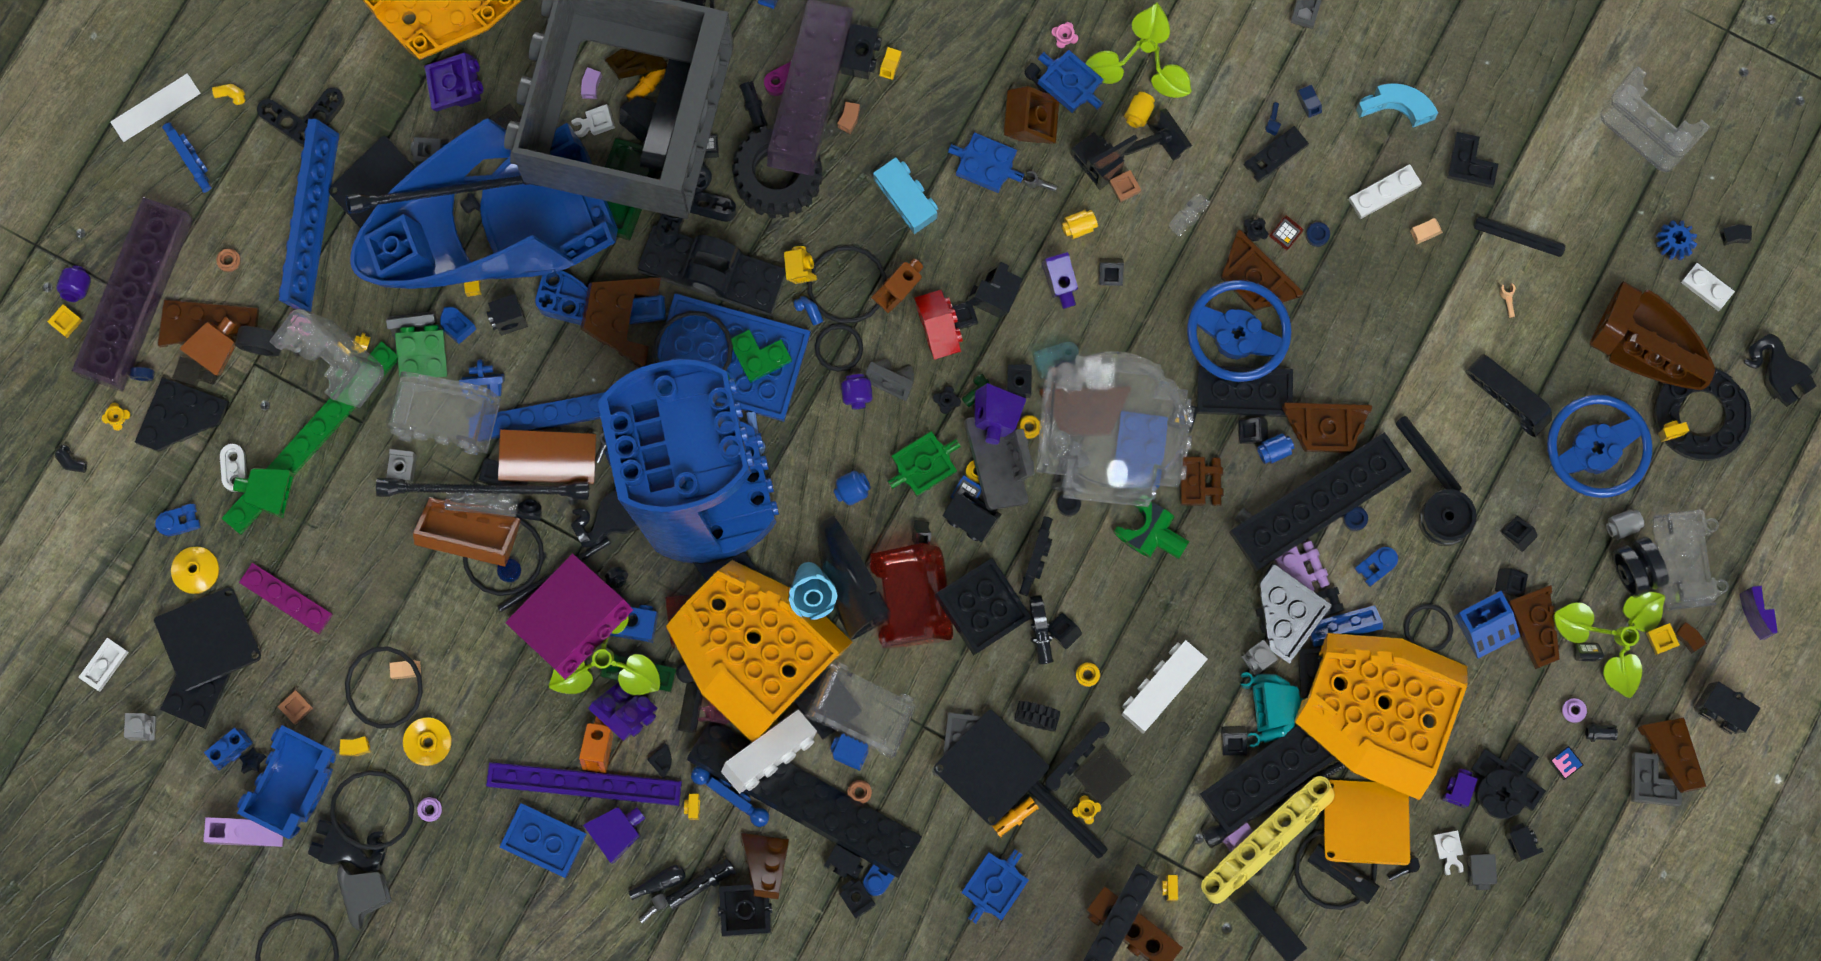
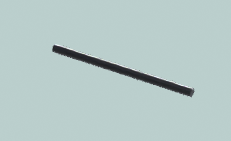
M605 538L599 545L591 547L578 555L577 558L580 561H584L611 543L608 538ZM555 571L497 606L500 612L535 592Z

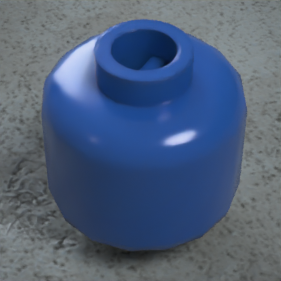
M854 470L836 480L837 488L834 489V493L839 502L844 501L847 505L851 506L867 498L868 490L871 489V486L864 473Z

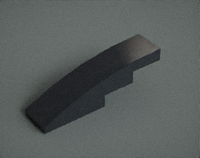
M1248 882L1236 889L1228 897L1252 927L1256 928L1284 961H1294L1308 949Z

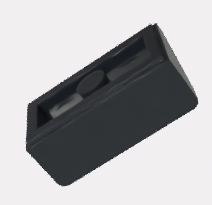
M688 683L686 685L678 726L679 731L694 734L697 732L703 695L700 693L696 683Z

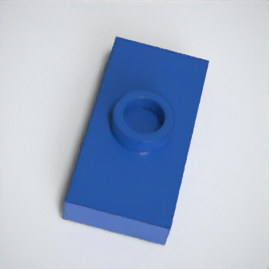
M663 295L633 299L629 324L666 320L665 297Z

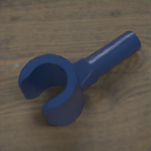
M1277 102L1273 103L1272 113L1265 128L1266 132L1276 136L1281 126V123L1275 121L1279 107Z

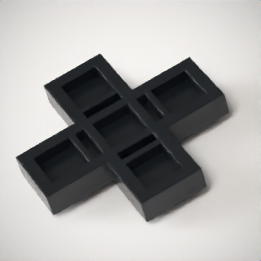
M1520 743L1515 746L1505 762L1487 749H1484L1471 768L1473 772L1482 778L1497 770H1508L1517 774L1525 781L1528 792L1525 808L1530 811L1534 810L1546 790L1526 777L1539 756ZM1502 788L1501 791H1496V795L1500 796V801H1504L1505 798L1509 797V793H1506L1505 788Z

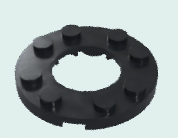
M1715 369L1711 383L1703 390L1665 383L1657 396L1654 407L1657 430L1660 432L1664 429V425L1669 422L1678 421V424L1681 423L1679 415L1680 405L1688 395L1696 392L1712 394L1719 399L1725 412L1724 424L1719 432L1706 437H1700L1687 432L1684 436L1664 442L1674 452L1691 460L1712 461L1720 459L1735 450L1743 442L1749 431L1751 406L1744 389L1740 388L1732 379L1733 377L1718 369Z

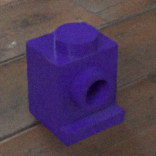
M1458 769L1457 774L1454 777L1451 776L1447 783L1446 790L1449 791V794H1444L1441 800L1462 808L1468 807L1477 778L1472 777L1473 773L1467 770Z

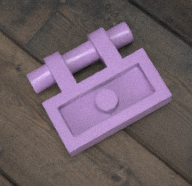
M1312 541L1303 544L1306 553L1300 555L1297 547H1294L1275 560L1279 568L1313 592L1315 591L1312 585L1314 581L1318 580L1321 588L1330 585L1327 579L1326 568L1323 569L1318 557L1320 556L1319 551L1314 548ZM1309 560L1314 570V573L1308 575L1304 566V562Z

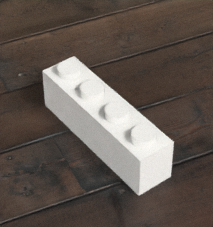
M1186 640L1182 645L1179 642L1176 643L1169 652L1171 655L1170 659L1166 663L1162 660L1153 670L1156 675L1151 680L1146 678L1137 688L1140 691L1137 697L1134 699L1130 696L1122 706L1124 709L1122 716L1143 734L1207 661V658Z
M798 709L726 761L721 772L739 794L746 789L750 791L759 784V779L763 776L768 778L778 769L777 766L782 762L787 764L793 760L797 751L800 749L803 751L807 750L814 743L813 738L817 730Z

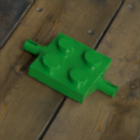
M931 431L895 453L891 458L898 467L899 474L888 480V484L894 489L905 482L910 486L916 497L954 475L957 473V470L952 464L949 454L961 448L958 440L955 439L944 446Z

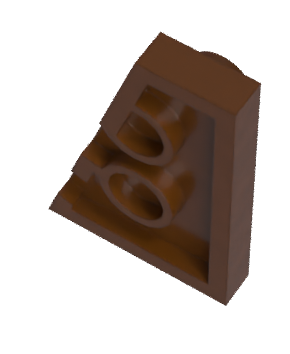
M1552 585L1508 602L1535 669L1560 660L1557 631L1554 628L1553 619L1555 612L1551 601Z
M1684 718L1641 725L1637 728L1641 735H1645L1652 745L1650 748L1653 753L1658 754L1664 763V769L1680 793L1700 790L1706 787Z
M741 833V844L744 848V856L748 864L754 896L779 899L789 839Z

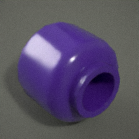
M80 266L68 267L61 271L56 289L62 299L69 302H77L86 297L91 284V278L86 273V270Z
M864 374L846 376V380L841 383L843 403L851 405L852 410L866 408L865 404L872 401L871 381L865 378Z

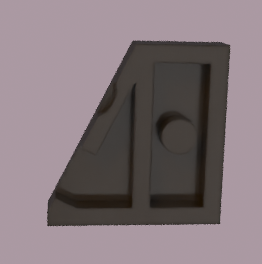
M623 48L605 59L606 64L619 80L667 68V63L662 57Z

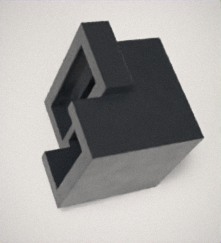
M1000 262L989 269L985 280H981L979 286H972L966 303L1000 318L1009 313L1023 278L1008 272L1009 265Z

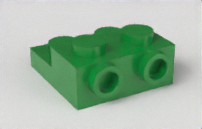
M438 325L424 326V330L415 331L414 327H401L400 332L395 333L400 380L448 376L444 329H439Z

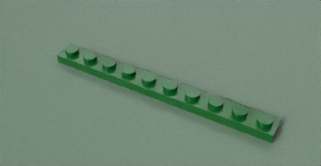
M381 341L266 469L290 470L295 476L398 362L397 354ZM244 494L222 517L240 535L262 512V510L247 505L243 501Z

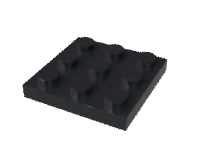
M993 558L934 595L973 656L1032 618Z

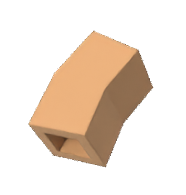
M1436 218L1415 226L1410 231L1416 244L1443 233Z
M413 660L421 674L420 661ZM407 661L389 663L391 679L416 677L411 665Z

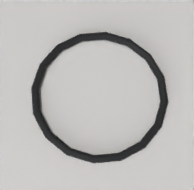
M838 246L824 252L814 262V268L812 269L814 274L817 266L833 253L853 250L867 255L877 265L882 275V285L887 280V275L881 262L869 251L856 246ZM812 281L807 282L808 295L811 301L816 303L820 313L825 318L838 323H858L871 317L881 307L879 304H876L868 313L860 317L840 319L829 315L818 305L812 293Z
M690 310L674 315L662 325L654 341L653 357L655 363L660 362L658 358L659 340L665 329L677 319L694 315L704 316L716 322L725 333L728 353L727 361L722 369L726 371L732 359L733 344L728 329L720 319L707 312Z
M520 519V524L532 532L538 543L539 562L535 573L525 584L514 590L496 591L486 588L474 578L468 567V558L463 557L464 569L470 581L483 592L497 596L513 595L528 588L540 574L544 561L543 543L537 531L523 519Z
M389 646L373 647L360 654L349 667L345 680L346 699L352 712L365 724L379 729L395 728L408 721L419 708L423 694L422 676L415 662L403 651ZM389 651L400 655L411 665L417 677L418 694L415 704L404 718L394 723L379 724L366 719L356 709L351 698L350 681L353 670L362 658L373 652Z
M368 770L353 774L338 786L331 799L330 816L334 829L344 841L360 849L378 850L392 846L406 835L413 823L414 804L410 791L398 778L386 772ZM368 775L382 776L395 782L406 794L409 804L408 822L402 832L391 841L378 845L360 844L347 837L339 827L335 816L336 799L343 787L356 778Z
M1324 828L1314 831L1303 840L1295 855L1294 873L1299 888L1310 901L1326 909L1343 910L1356 906L1362 901L1359 898L1342 905L1326 904L1314 898L1303 886L1299 873L1300 856L1306 844L1317 835L1323 834ZM1373 864L1371 880L1376 882L1377 864Z
M301 914L281 917L268 926L258 941L255 961H260L263 942L271 930L283 922L301 919L312 921L325 930L332 941L333 961H338L339 959L337 940L329 927L315 917Z

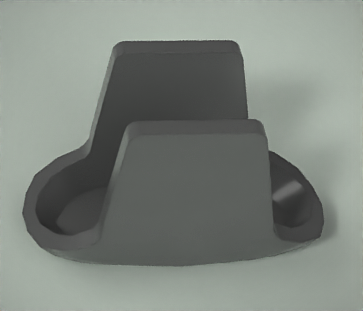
M342 863L340 864L337 878L350 924L361 932L365 916L392 901L386 877L378 872L352 875Z

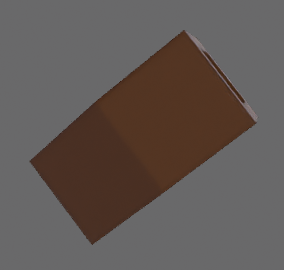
M1686 622L1675 633L1676 638L1684 643L1691 654L1707 644L1700 633Z

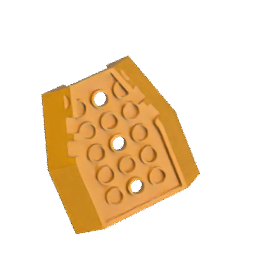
M522 0L362 1L409 53L421 60L488 31ZM413 14L416 16V20L412 24H405L403 22L406 15Z
M732 560L719 569L680 608L666 625V628L700 693L753 743L771 727L772 723L853 642L826 616L816 620L798 616L792 610L789 602L790 587ZM715 599L723 600L725 608L723 610H715L712 607V601ZM756 632L760 636V642L757 644L750 643L747 640V634ZM786 665L792 666L795 669V675L793 677L784 676L782 668Z
M1327 633L1319 656L1322 657L1308 698L1303 699L1295 723L1351 772L1420 800L1436 776L1467 688V666L1401 638ZM1336 677L1342 678L1345 682V688L1342 691L1337 690L1334 686ZM1381 696H1385L1389 700V707L1387 709H1382L1378 704ZM1425 715H1430L1433 718L1434 724L1431 728H1427L1423 724V717Z

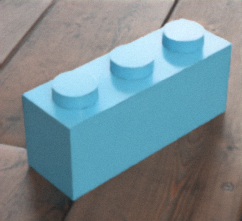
M895 157L873 173V180L911 231L916 234L937 219L936 210H938V207L931 198L927 199L922 193L924 188L917 179L914 181L909 175L911 171L904 161L900 163Z

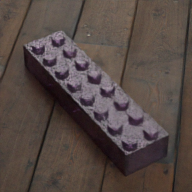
M814 0L807 1L768 148V167L814 175L853 20V8Z
M144 197L142 198L72 371L77 376L121 392L124 391L130 376V368H133L192 224L193 219L187 212Z

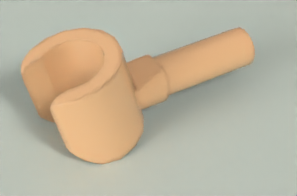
M1513 283L1510 285V293L1504 290V285H1502L1500 290V296L1507 303L1509 318L1515 317L1512 297L1516 287Z

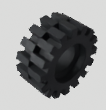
M1018 701L1014 721L1037 729L1056 731L1061 712L1042 704Z

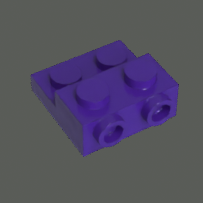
M462 53L425 66L432 110L437 112L455 105L463 107L481 101L480 94L484 92L482 83L477 79L476 72L480 71L477 59L469 54Z
M618 682L592 702L588 709L624 741L630 735L633 737L638 735L643 729L644 724L649 726L657 717L654 713L658 708L644 695H636L634 697L632 694L625 692Z

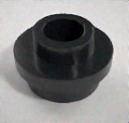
M615 567L605 575L606 584L611 588L622 587L628 578L627 571L622 570L621 567Z

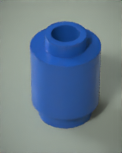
M1281 433L1261 442V445L1257 447V451L1264 464H1272L1292 455L1294 444L1290 436L1285 437Z

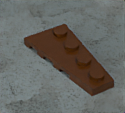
M164 300L158 346L161 348L173 344H184L206 322H212L218 326L225 316L237 324L230 333L231 337L237 336L238 329L241 326L257 327L259 309Z

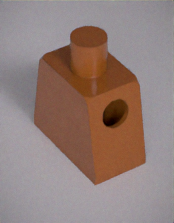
M912 259L909 264L904 262L871 298L887 313L892 311L922 278L919 274L923 269L921 262L917 259Z
M226 316L218 326L212 322H206L180 347V350L214 375L219 376L223 373L236 347V340L230 336V333L237 324Z

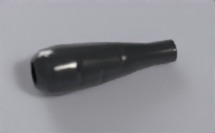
M672 865L654 875L637 888L628 891L629 895L634 900L640 896L670 888L683 882L686 874L681 865Z

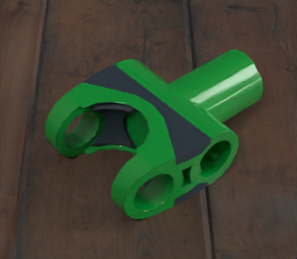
M1134 497L1131 504L1138 508L1139 512L1143 515L1144 526L1138 530H1125L1122 527L1116 526L1113 533L1131 549L1148 558H1151L1155 549L1159 547L1179 559L1190 541L1168 529L1175 518L1174 515L1153 502L1140 497Z

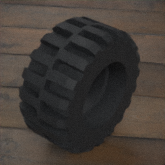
M773 124V129H767L766 126L760 127L759 133L755 134L752 131L747 135V141H741L738 145L739 151H736L734 154L732 172L737 193L741 199H744L745 205L750 209L754 208L757 214L763 215L767 213L769 218H776V215L782 214L783 218H787L791 212H795L797 215L802 212L803 206L809 207L813 203L812 198L817 197L820 191L822 163L819 151L815 148V143L811 138L807 139L805 133L801 130L795 132L792 126L786 125L785 129L780 128V124ZM777 153L786 154L794 158L798 162L800 173L792 185L784 189H769L758 182L756 167L763 158Z

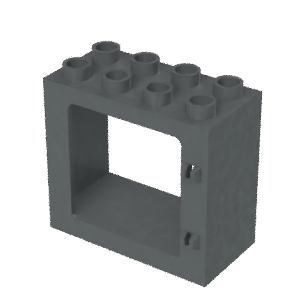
M543 0L541 15L548 17L545 34L534 33L529 49V60L536 61L533 78L523 76L517 91V104L524 106L520 122L512 120L509 122L504 139V148L511 150V164L518 166L522 179L526 183L688 219L734 47L729 13L678 0ZM583 41L597 42L691 64L660 180L550 155L578 49Z

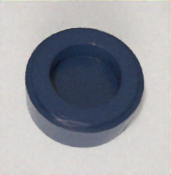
M1321 222L1311 224L1306 231L1308 243L1315 247L1325 245L1330 238L1328 226Z
M142 367L130 368L131 379L145 382L154 380V370Z
M1357 507L1344 515V524L1351 531H1360L1368 523V514L1363 508Z

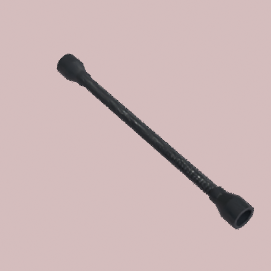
M519 175L516 177H505L440 188L435 187L393 193L390 195L368 196L352 194L346 195V206L348 213L353 214L363 212L370 207H377L378 204H389L390 202L396 203L405 200L410 201L519 184L530 185V183L524 182L522 176Z
M377 478L376 496L390 497L399 493L405 494L407 491H414L415 493L460 492L476 494L478 492L479 494L481 492L482 494L484 492L485 494L487 492L488 494L537 493L538 495L543 493V495L559 494L575 500H588L589 481H575L559 486H515L505 484L444 485V483L442 485L441 483L439 485L436 483L435 485V483L407 484L391 478Z
M1339 761L1331 765V767L1323 769V771L1309 777L1248 821L1250 822L1253 818L1255 819L1259 815L1264 814V812L1266 813L1275 808V806L1277 807L1280 803L1286 802L1313 778L1318 776L1329 778L1334 773L1336 774L1341 771L1342 768L1345 769L1346 766ZM1220 825L1211 826L1201 832L1210 849L1222 843L1228 836Z

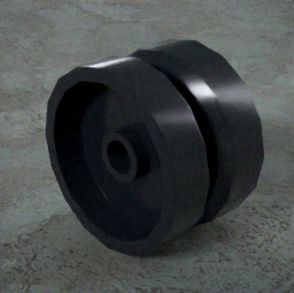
M1451 489L1435 493L1423 505L1419 514V526L1422 534L1430 542L1438 546H1452L1460 543L1473 530L1476 523V509L1472 500L1466 494Z
M1643 537L1634 541L1632 548L1625 545L1613 551L1616 571L1622 584L1632 597L1638 598L1647 594L1649 587L1656 590L1669 583L1665 562L1650 538Z

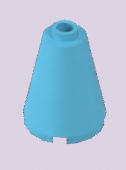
M803 563L798 567L789 591L791 608L800 617L804 616L812 620L825 617L834 609L837 600L836 587L815 563Z

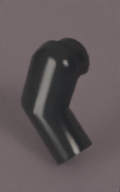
M67 445L59 446L55 451V458L63 469L85 473L87 461L73 459L70 455V448Z

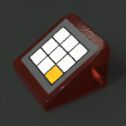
M1285 215L1269 237L1288 251L1301 236L1304 229Z

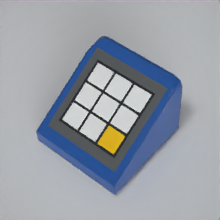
M963 475L950 498L953 499L962 488L979 498L982 489L980 485Z

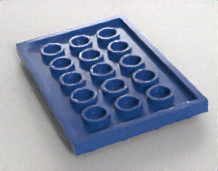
M674 294L667 321L674 315L690 310L701 311L720 319L728 329L731 338L750 330L760 350L782 340L792 359L791 363L750 383L734 351H732L731 363L726 371L730 379H735L738 393L733 394L735 403L740 402L742 410L755 412L758 415L785 422L811 331ZM690 315L677 319L665 329L658 347L660 362L679 359L697 360L722 369L727 361L728 344L725 333L716 322L704 316ZM719 397L715 403L725 405L727 398Z

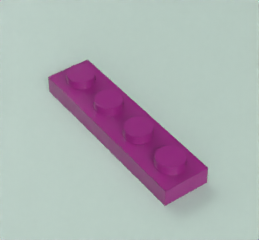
M254 563L250 565L239 581L241 585L319 635L333 616V614Z

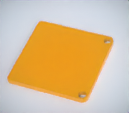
M1329 780L1330 784L1333 785L1335 796L1333 801L1324 808L1325 858L1333 862L1408 865L1410 863L1409 796L1376 782ZM1327 853H1333L1334 857H1328Z

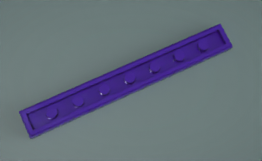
M489 762L486 787L680 806L682 781Z

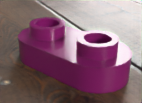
M793 60L771 71L764 79L765 90L770 95L779 96L801 85L808 77L806 65L802 61ZM798 68L800 72L793 74L792 70ZM774 79L780 81L777 85H773L771 82Z

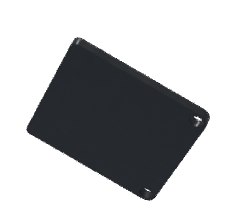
M382 136L329 188V194L361 229L375 207H370L360 213L349 214L346 206V195H387L415 167L388 137ZM334 188L338 190L336 194L332 193Z
M232 588L222 589L154 618V623L183 691H189L256 663L261 659V653ZM231 591L232 595L226 596V592ZM254 653H258L259 656L257 658H252Z
M988 710L934 765L935 773L991 826L995 825L1049 770V765L993 710ZM942 765L943 771L938 772L936 766ZM990 816L995 817L994 823L988 821Z

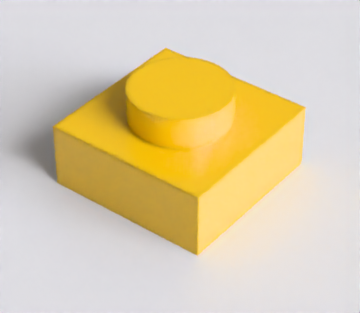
M62 304L47 322L68 338L83 320Z
M1673 421L1665 424L1664 429L1658 435L1661 442L1684 436L1689 432L1687 422L1678 424V421Z
M1670 623L1646 633L1655 655L1680 645Z
M689 794V800H684V814H688L689 820H700L699 794Z
M1167 875L1166 881H1162V895H1166V901L1178 900V875Z

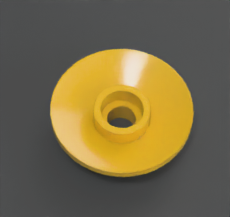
M189 547L182 550L175 557L171 566L173 582L180 590L189 594H199L209 590L215 584L219 575V564L216 557L209 550L202 547ZM192 565L197 566V570L194 573L189 571Z
M429 717L421 718L411 723L406 729L403 736V748L407 757L414 763L422 766H432L441 762L448 755L451 748V734L446 725L441 721ZM431 738L433 741L430 747L424 745L425 740Z

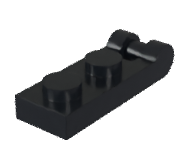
M1293 126L1255 156L1248 159L1243 165L1247 170L1253 172L1255 175L1254 179L1259 183L1305 149L1309 143L1298 129ZM1262 161L1266 168L1261 169L1258 163Z

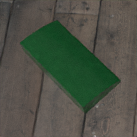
M615 138L605 168L654 178L657 172L654 169L640 167L643 145ZM607 201L618 228L617 237L630 241L642 209Z

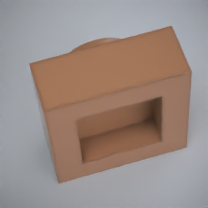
M1131 170L1109 181L1120 203L1141 193V188Z
M296 690L278 706L295 725L313 709Z

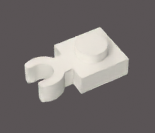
M607 104L586 111V119L575 118L571 121L574 126L582 125V128L575 132L578 137H584L590 130L593 135H597L615 128L611 110Z
M1458 830L1433 835L1438 860L1445 858L1446 861L1443 867L1445 875H1451L1449 868L1452 864L1457 867L1458 873H1462L1463 865L1457 860V856L1463 855Z

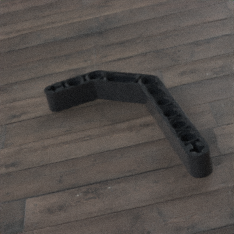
M680 0L704 7L706 4V0ZM672 59L668 61L642 150L640 167L663 171L689 74L690 63Z

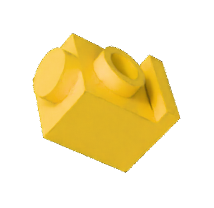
M796 246L792 248V251L784 252L786 279L788 281L799 284L817 280V276L812 273L814 268L813 258L810 253L806 252L805 246Z

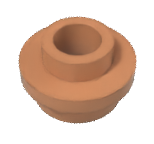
M228 248L222 250L217 255L216 262L221 270L232 272L239 267L241 259L235 250ZM227 258H233L231 264H225Z
M856 780L849 785L847 793L853 800L864 804L871 798L872 790L866 781ZM862 788L864 795L861 797L856 796L855 790Z

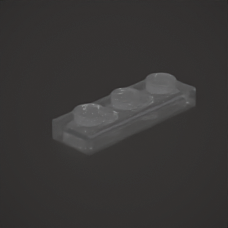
M447 492L444 506L445 510L516 517L520 494Z

